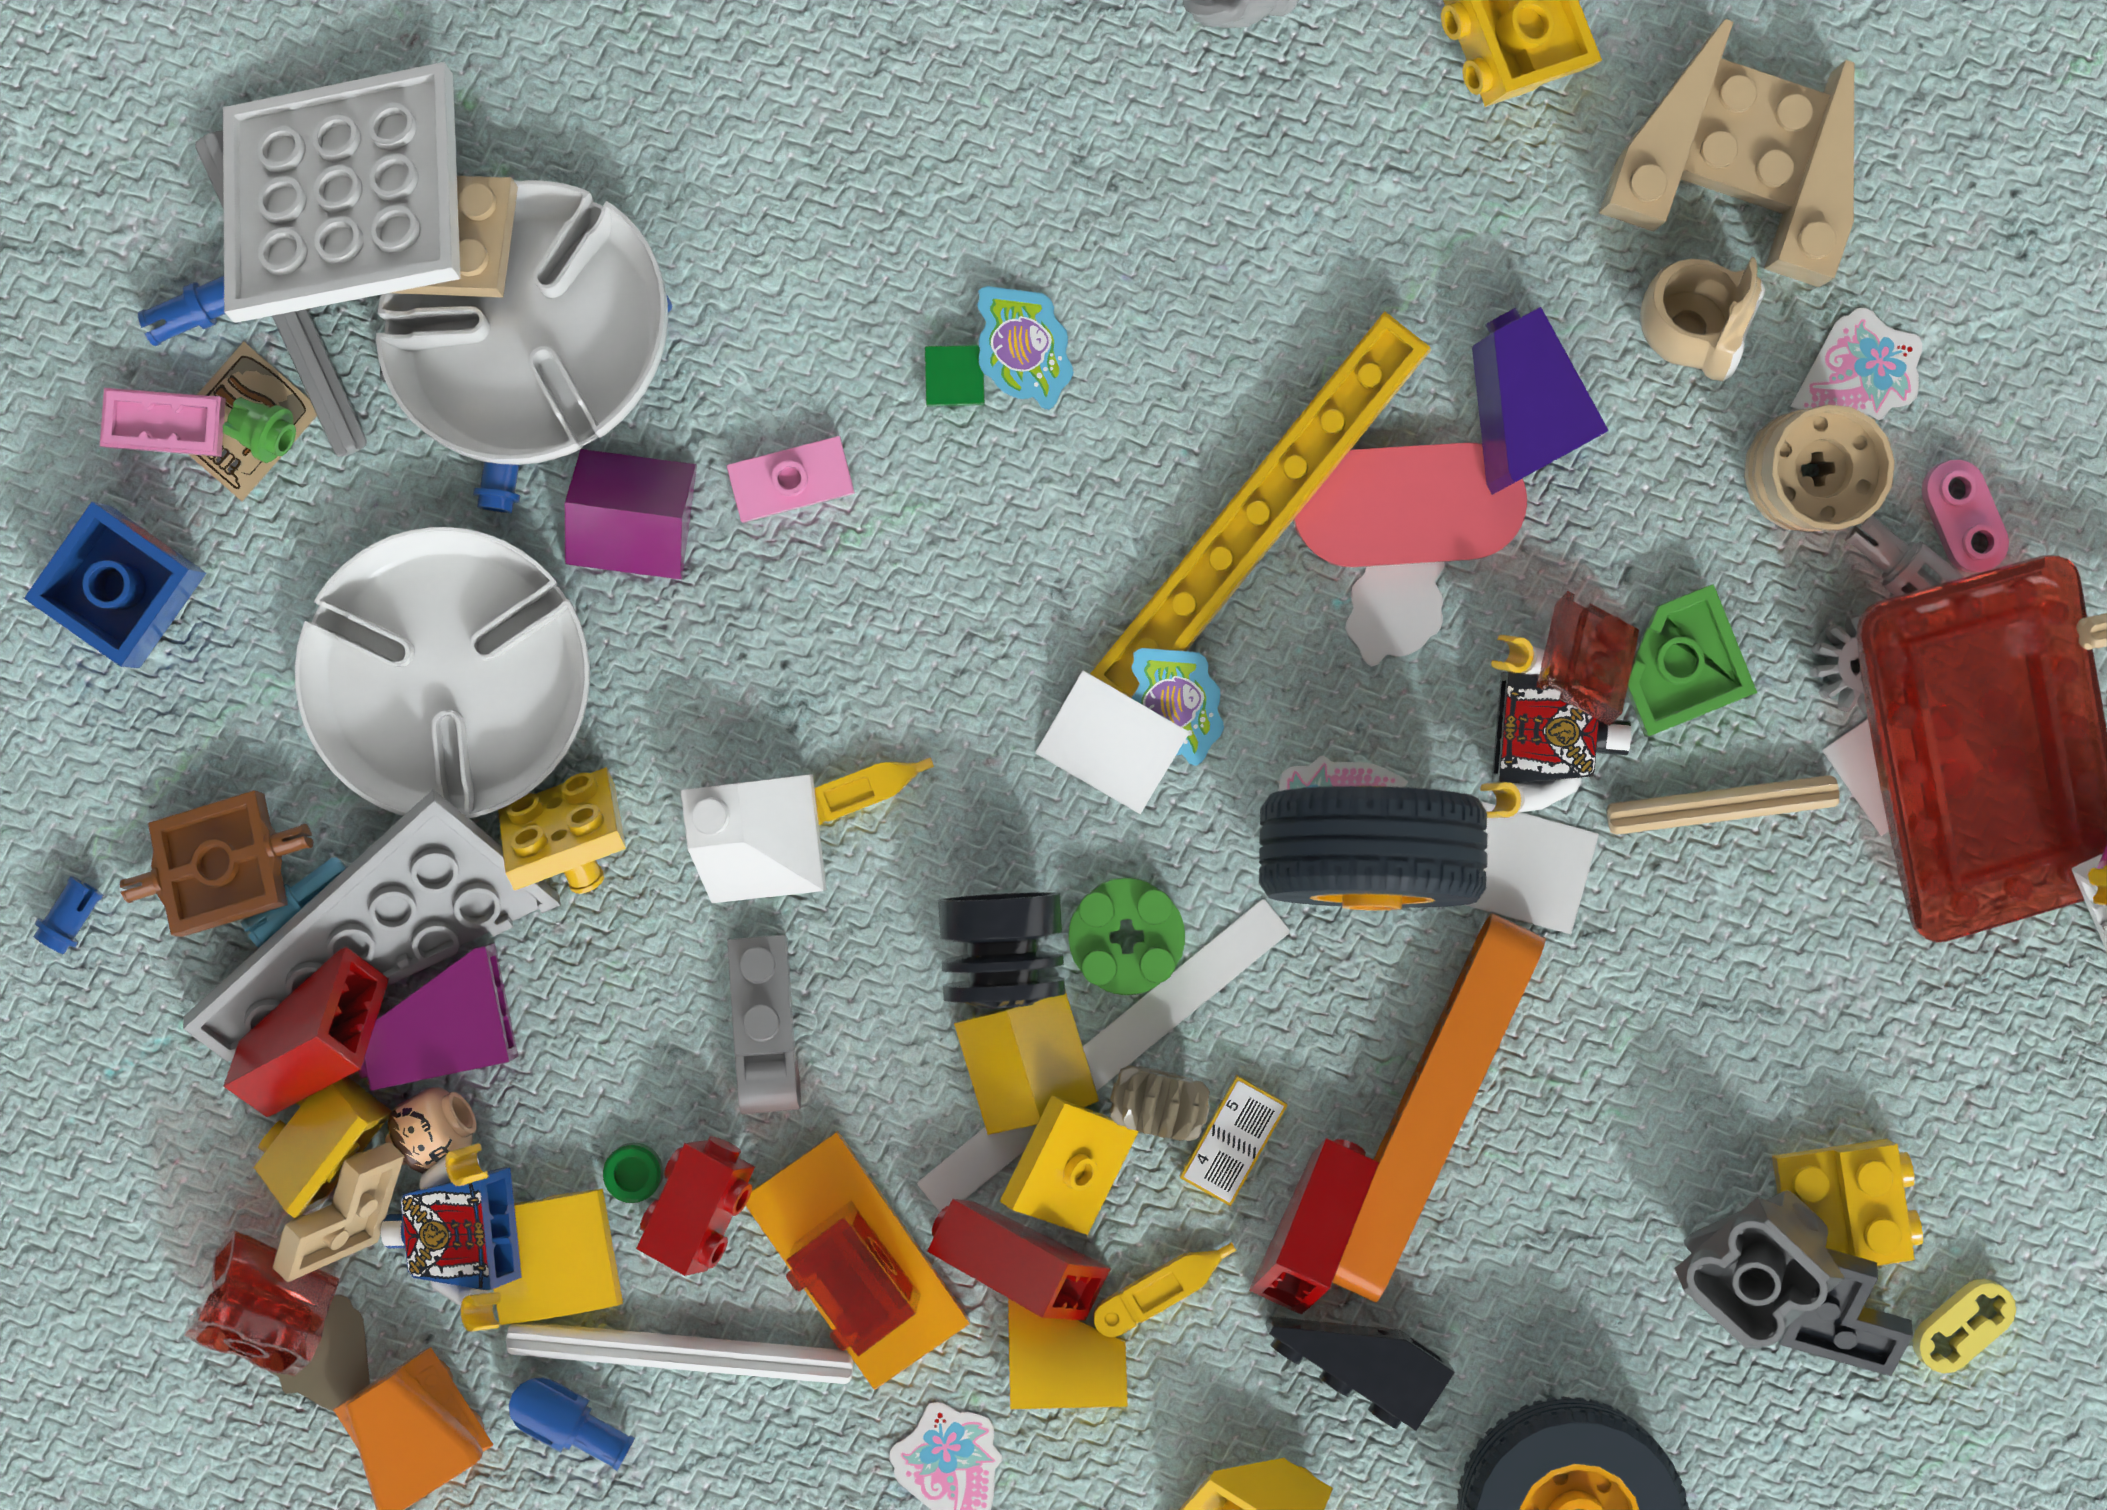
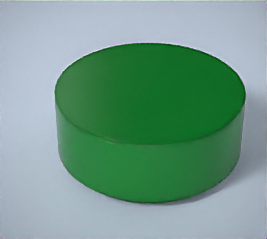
M627 1143L618 1147L609 1155L603 1167L605 1187L613 1197L625 1203H638L648 1199L658 1189L663 1178V1165L660 1157L651 1147L641 1143Z

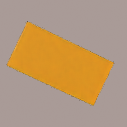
M838 1130L752 1190L745 1206L846 1351L852 1356L853 1361L874 1390L970 1324L971 1320Z

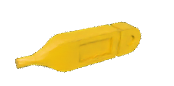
M931 757L917 763L881 762L815 787L819 825L825 821L829 822L895 796L919 772L934 767Z
M1231 1242L1218 1250L1183 1253L1122 1288V1291H1117L1103 1299L1094 1310L1096 1329L1106 1337L1120 1336L1136 1327L1139 1322L1140 1324L1193 1294L1207 1283L1223 1258L1237 1251L1235 1246Z

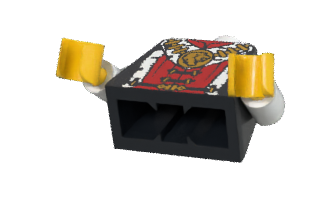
M1500 634L1497 640L1508 644L1509 656L1504 662L1491 661L1493 668L1507 672H1501L1491 781L1494 783H1484L1480 787V791H1493L1496 796L1495 808L1492 811H1487V818H1509L1517 812L1542 810L1575 793L1581 784L1582 777L1594 776L1596 753L1627 756L1631 743L1630 721L1599 718L1601 695L1589 691V683L1585 675L1556 653L1532 646L1525 638Z

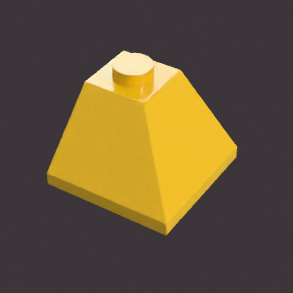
M1279 1458L1213 1471L1179 1510H1324L1333 1488L1317 1479L1309 1470L1297 1466L1285 1458Z

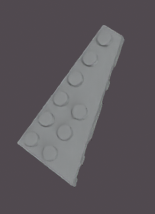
M433 789L183 1016V1029L228 1062L233 1059L239 1040L338 950L348 947L389 978L387 986H390L458 954L459 946L489 932L494 937L513 928L512 921L540 909L543 914L560 906L559 893L543 880L514 891L505 873L502 846Z

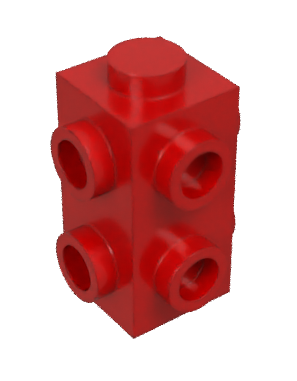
M710 1136L708 1140L684 1143L683 1147H679L672 1154L665 1167L664 1177L668 1180L659 1199L654 1200L649 1205L642 1217L640 1230L643 1231V1234L636 1249L684 1276L705 1272L709 1268H713L720 1261L726 1250L728 1238L724 1234L732 1217L738 1215L743 1210L750 1198L752 1185L748 1182L755 1166L739 1158L741 1150L737 1146L717 1137Z

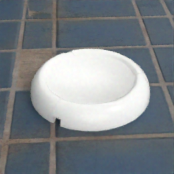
M515 181L518 191L503 297L386 293L381 294L377 314L386 321L385 333H376L378 359L383 377L399 407L429 437L455 452L484 462L512 465L544 462L574 453L597 437L601 438L618 425L644 395L655 376L666 342L668 303L665 285L657 260L639 229L611 203L606 201L603 206L593 201L589 191L565 183L551 181Z
M428 527L409 530L380 540L353 556L338 569L317 595L314 603L318 604L319 607L312 623L304 622L297 646L295 688L298 707L309 738L322 760L347 787L359 796L380 808L403 816L433 789L467 818L492 813L530 793L556 769L569 751L583 721L589 694L590 661L587 642L577 613L570 600L566 599L563 592L557 586V581L536 560L517 547L486 533L463 528Z

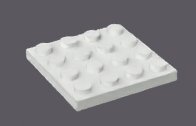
M445 62L223 107L224 312L234 323L460 279L453 73Z

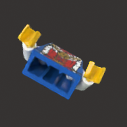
M479 1143L448 1152L447 1155L421 1175L420 1189L403 1194L401 1199L402 1214L386 1215L381 1225L383 1244L388 1249H406L407 1269L411 1276L430 1281L433 1289L461 1307L462 1323L468 1331L499 1328L500 1322L494 1317L493 1305L500 1303L501 1294L499 1292L489 1293L487 1290H492L522 1278L511 1168L505 1167L491 1171L481 1170L477 1157V1152L482 1151L481 1144Z

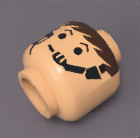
M440 1087L428 1088L397 1105L392 1110L388 1118L389 1134L386 1135L385 1142H390L404 1155L402 1165L407 1164L412 1170L423 1174L447 1155L448 1152L472 1145L473 1133L477 1129L475 1115L468 1102L457 1092L450 1093Z

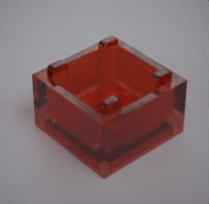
M852 1201L797 1240L786 1259L792 1268L786 1274L787 1280L796 1291H801L805 1287L808 1289L836 1327L831 1331L830 1337L840 1350H846L848 1347H851L859 1357L917 1312L921 1293Z

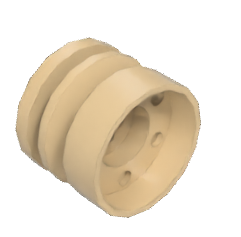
M1823 405L1777 416L1759 430L1746 453L1744 479L1750 500L1766 519L1786 530L1805 532L1841 530L1864 522L1881 508L1892 487L1895 460L1888 437L1873 418L1853 407ZM1808 463L1817 464L1819 474L1812 477H1803L1801 472L1802 465Z

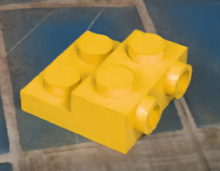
M1443 0L1445 6L1441 11L1442 27L1450 39L1459 40L1467 60L1462 69L1464 83L1472 94H1480L1485 107L1531 92L1544 83L1589 69L1602 61L1579 0Z
M1880 1139L1772 1156L1777 1194L1786 1190L1791 1191L1821 1218L1828 1228L1825 1248L1877 1262V1266L1915 1260L1913 1246L1923 1243V1230L1918 1212L1907 1209L1904 1189L1914 1186V1170L1908 1152L1899 1153L1897 1143L1888 1139Z

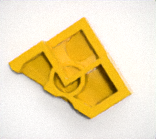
M1008 1298L1010 1409L1128 1407L1125 1339L1118 1336L1106 1337L1097 1329L1079 1320L1042 1318Z

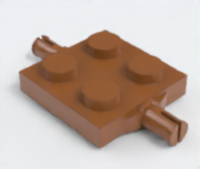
M256 790L148 823L153 846L151 872L128 879H121L120 888L126 889L121 891V894L127 903L157 894L165 906L170 933L178 937H184L287 906L288 901L281 873L282 856L302 849L312 848L314 840L308 838V836H312V832L307 824H301L298 827L276 833L271 826L265 794Z

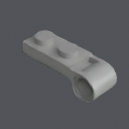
M786 935L728 939L734 1053L741 1114L799 1110L801 1108V1088L798 1061L795 1054L788 938Z

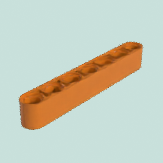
M1491 913L1485 920L1373 1160L1380 1163L1332 1283L1374 1303L1384 1293L1537 966L1545 946V937L1494 913Z

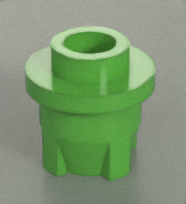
M239 397L233 402V408L227 422L223 424V434L236 439L242 446L250 449L254 458L268 463L289 451L295 440L296 428L293 425V415L289 409L280 405L269 407L265 404L253 403Z

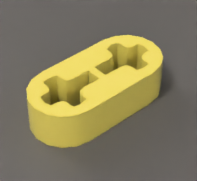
M1985 1278L1975 1279L1967 1283L1917 1327L1912 1340L1916 1356L1933 1371L1943 1374L1953 1373L1963 1368L2012 1324L2016 1314V1304L2013 1296L2002 1285ZM1983 1294L1990 1299L1998 1297L1993 1303V1308L1997 1312L1994 1318L1988 1319L1983 1315H1979L1969 1324L1967 1323L1980 1309L1975 1301L1978 1296ZM1959 1328L1962 1329L1949 1341V1345L1953 1350L1950 1356L1945 1358L1938 1352L1932 1356L1930 1355L1935 1348V1344L1931 1340L1934 1334L1939 1332L1948 1337Z

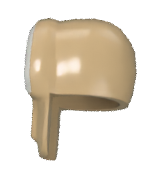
M1752 256L1745 270L1738 272L1728 270L1711 261L1700 259L1681 260L1664 267L1650 282L1641 304L1639 319L1644 338L1649 346L1664 360L1672 364L1702 369L1705 376L1711 380L1724 381L1731 377L1740 362L1745 348V338L1765 293L1763 283L1757 277L1756 259Z

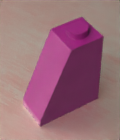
M495 943L473 949L376 1020L362 1067L358 1070L362 1079L368 1077L371 1090L507 1063L519 1057Z

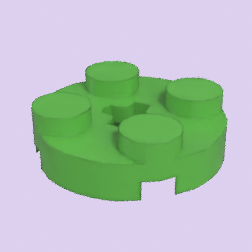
M1116 878L1101 883L1083 897L1071 917L1068 937L1069 948L1075 964L1087 981L1113 994L1135 995L1150 991L1171 977L1184 951L1185 928L1179 910L1165 892L1145 880ZM1126 919L1132 920V926L1135 930H1143L1144 933L1143 941L1134 943L1133 952L1123 953L1120 944L1111 943L1109 939L1110 932L1118 931L1121 926L1120 921Z

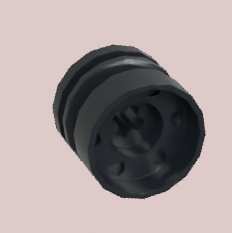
M1003 893L950 897L938 900L940 939L967 943V954L943 960L941 962L942 971L968 973L969 980L943 984L944 1001L962 1002L976 1006V1008H1011L1030 1006L1049 997L1065 995V978L1038 976V969L1064 965L1063 954L1037 950L1036 939L1062 933L1060 893Z

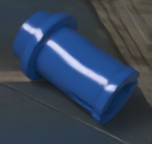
M484 462L480 488H474L473 495L478 497V508L499 513H512L513 504L520 502L521 497L515 493L519 465Z
M74 876L69 877L67 885L45 919L38 918L35 922V925L39 928L33 937L60 954H65L69 946L76 947L79 942L75 938L98 901L104 896L86 882L82 884V881Z

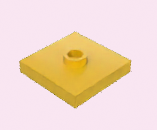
M1052 1095L999 1202L1011 1210L1088 1235L1139 1131L1117 1125L1109 1116Z

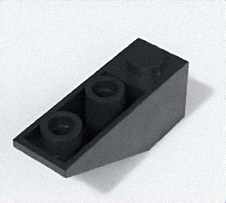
M1271 1316L1265 1323L1268 1333L1274 1337L1270 1344L1272 1348L1300 1365L1305 1357L1323 1369L1319 1378L1340 1394L1348 1397L1352 1390H1355L1372 1402L1368 1410L1394 1429H1397L1401 1422L1417 1431L1455 1373L1449 1361L1400 1329Z

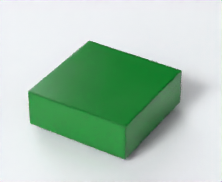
M979 345L925 346L927 407L985 405L984 373L979 365Z

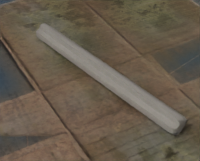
M222 130L204 135L196 141L195 148L224 210ZM308 309L273 315L272 318L334 454L338 457H343L358 452L367 445V439Z

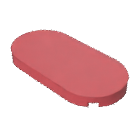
M1479 443L1354 449L1347 453L1293 521L1299 537L1312 553L1326 562L1339 567L1354 568L1477 560L1500 551L1517 535L1526 515L1527 492L1522 478L1499 492L1491 494L1486 485L1483 447Z

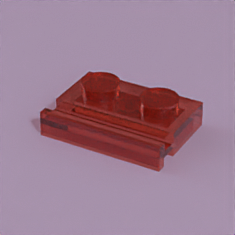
M1567 591L1555 604L1537 687L1545 690L1550 686L1561 692L1559 699L1610 726L1623 713L1639 629L1591 603L1586 608L1574 602L1575 594Z

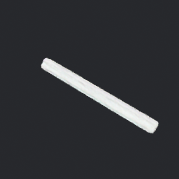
M534 1322L513 1323L509 1325L506 1336L507 1352L511 1355L847 1384L850 1382L854 1363L852 1356L846 1350Z

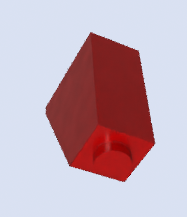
M348 947L338 950L239 1040L223 1087L268 1118L360 1070L389 978Z
M1325 1138L1311 1154L1249 1291L1300 1315L1322 1297L1332 1285L1380 1162L1365 1156V1150L1353 1142L1343 1139L1332 1141Z
M952 1199L950 1205L944 1207L936 1217L932 1226L933 1240L927 1250L928 1253L1042 1318L1086 1321L1111 1270L1108 1266L977 1202Z

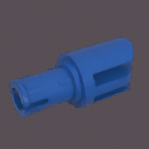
M544 1377L532 1378L520 1384L512 1393L509 1402V1414L515 1426L525 1434L560 1453L563 1448L569 1450L571 1446H574L618 1471L635 1440V1437L628 1436L589 1414L592 1408L587 1406L590 1400L553 1380Z

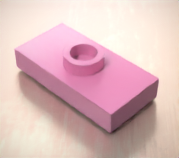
M104 388L100 446L104 448L221 457L226 399L218 396Z
M840 436L726 465L742 523L855 494Z

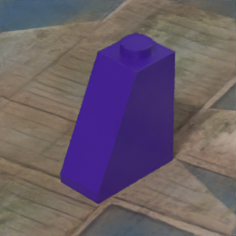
M1542 307L1522 317L1517 308L1500 315L1485 324L1490 335L1472 346L1486 485L1492 495L1609 431Z

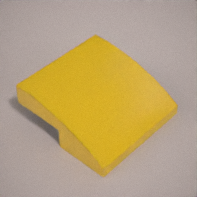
M603 1189L557 1194L541 1200L514 1203L522 1278L493 1289L494 1292L501 1294V1301L496 1304L500 1325L567 1316L623 1304Z

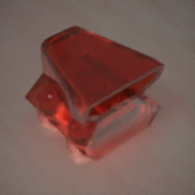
M233 1230L215 1253L212 1270L213 1292L189 1316L183 1336L190 1338L193 1342L205 1348L245 1358L251 1364L264 1370L294 1377L311 1362L323 1337L325 1318L340 1278L317 1269L287 1282L273 1269L278 1249Z

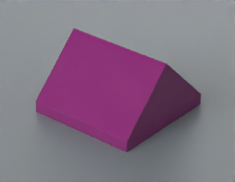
M580 449L565 499V564L682 580L697 464Z

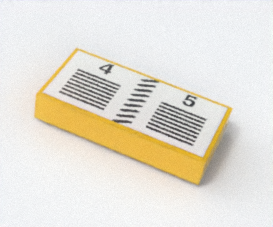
M1235 1075L1179 1177L1231 1207L1288 1104L1242 1077Z

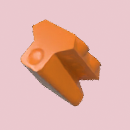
M431 1347L418 1353L333 1409L359 1450L376 1510H405L475 1465L482 1458L483 1452L494 1445L484 1430L481 1416L469 1407L453 1382L450 1368L442 1360L438 1359Z

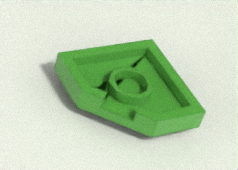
M1714 584L1654 608L1623 681L1645 737L1652 736L1757 693Z

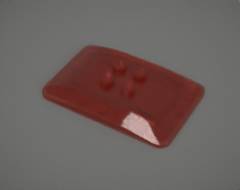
M2042 555L1881 600L1870 605L1861 614L1857 624V644L1867 716L1894 857L1909 919L1913 929L1927 940L1936 943L1947 942L2085 901L2072 868L2103 854L2107 845V728L2093 649H2084L2079 644L2080 635L2076 630V625L2081 618L2087 617L2081 577L2077 567L2069 559L2057 555Z

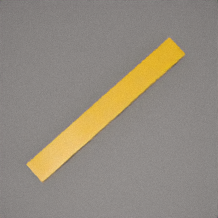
M1384 311L1090 674L1132 698L1140 684L1131 669L1134 661L1133 653L1136 650L1150 648L1187 651L1430 353L1431 347Z

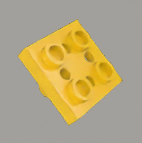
M607 767L592 773L573 775L563 784L536 794L528 793L514 803L498 810L505 873L514 891L564 872L572 892L578 894L589 892L597 888L605 877L601 866L598 865L596 860L626 849L616 787Z

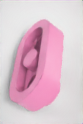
M1950 460L1933 467L1924 478L1922 497L1948 559L1956 568L1969 573L1984 572L1995 568L2003 561L2007 554L2009 538L1982 473L1976 466L1964 460ZM1953 478L1960 479L1965 485V494L1960 500L1953 498L1948 491V485ZM1976 532L1983 533L1988 539V547L1982 554L1976 552L1971 545L1972 536Z

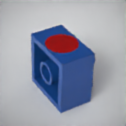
M92 501L24 599L120 667L140 668L204 578L206 572L114 507Z

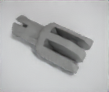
M1874 514L1862 522L1860 526L1873 539L1856 525L1852 527L1845 537V541L1848 544H1852L1884 571L1882 574L1884 579L1882 586L1935 630L1943 623L1942 618L1905 585L1910 582L1933 603L1949 614L1959 606V602L1942 584L1922 568L1924 563L1966 597L1976 588L1926 544L1920 541L1916 544L1911 542L1907 545L1877 520Z

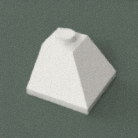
M813 774L681 790L687 848L711 903L826 890Z

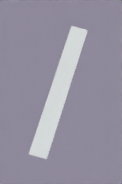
M1265 899L1260 900L1176 969L1170 978L1153 988L1083 1046L1096 1091L1120 1072V1069L1131 1064L1290 933L1289 928ZM1037 1125L990 1135L987 1134L984 1127L919 1180L917 1185L939 1212L944 1207L950 1205L952 1199L965 1200L1025 1150Z

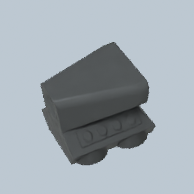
M1789 1190L1766 1200L1757 1197L1743 1210L1692 1232L1683 1240L1685 1246L1692 1254L1674 1268L1683 1290L1740 1344L1750 1349H1761L1764 1346H1771L1778 1342L1784 1335V1330L1805 1311H1813L1820 1307L1826 1300L1827 1293L1845 1279L1825 1248L1828 1236L1826 1224Z

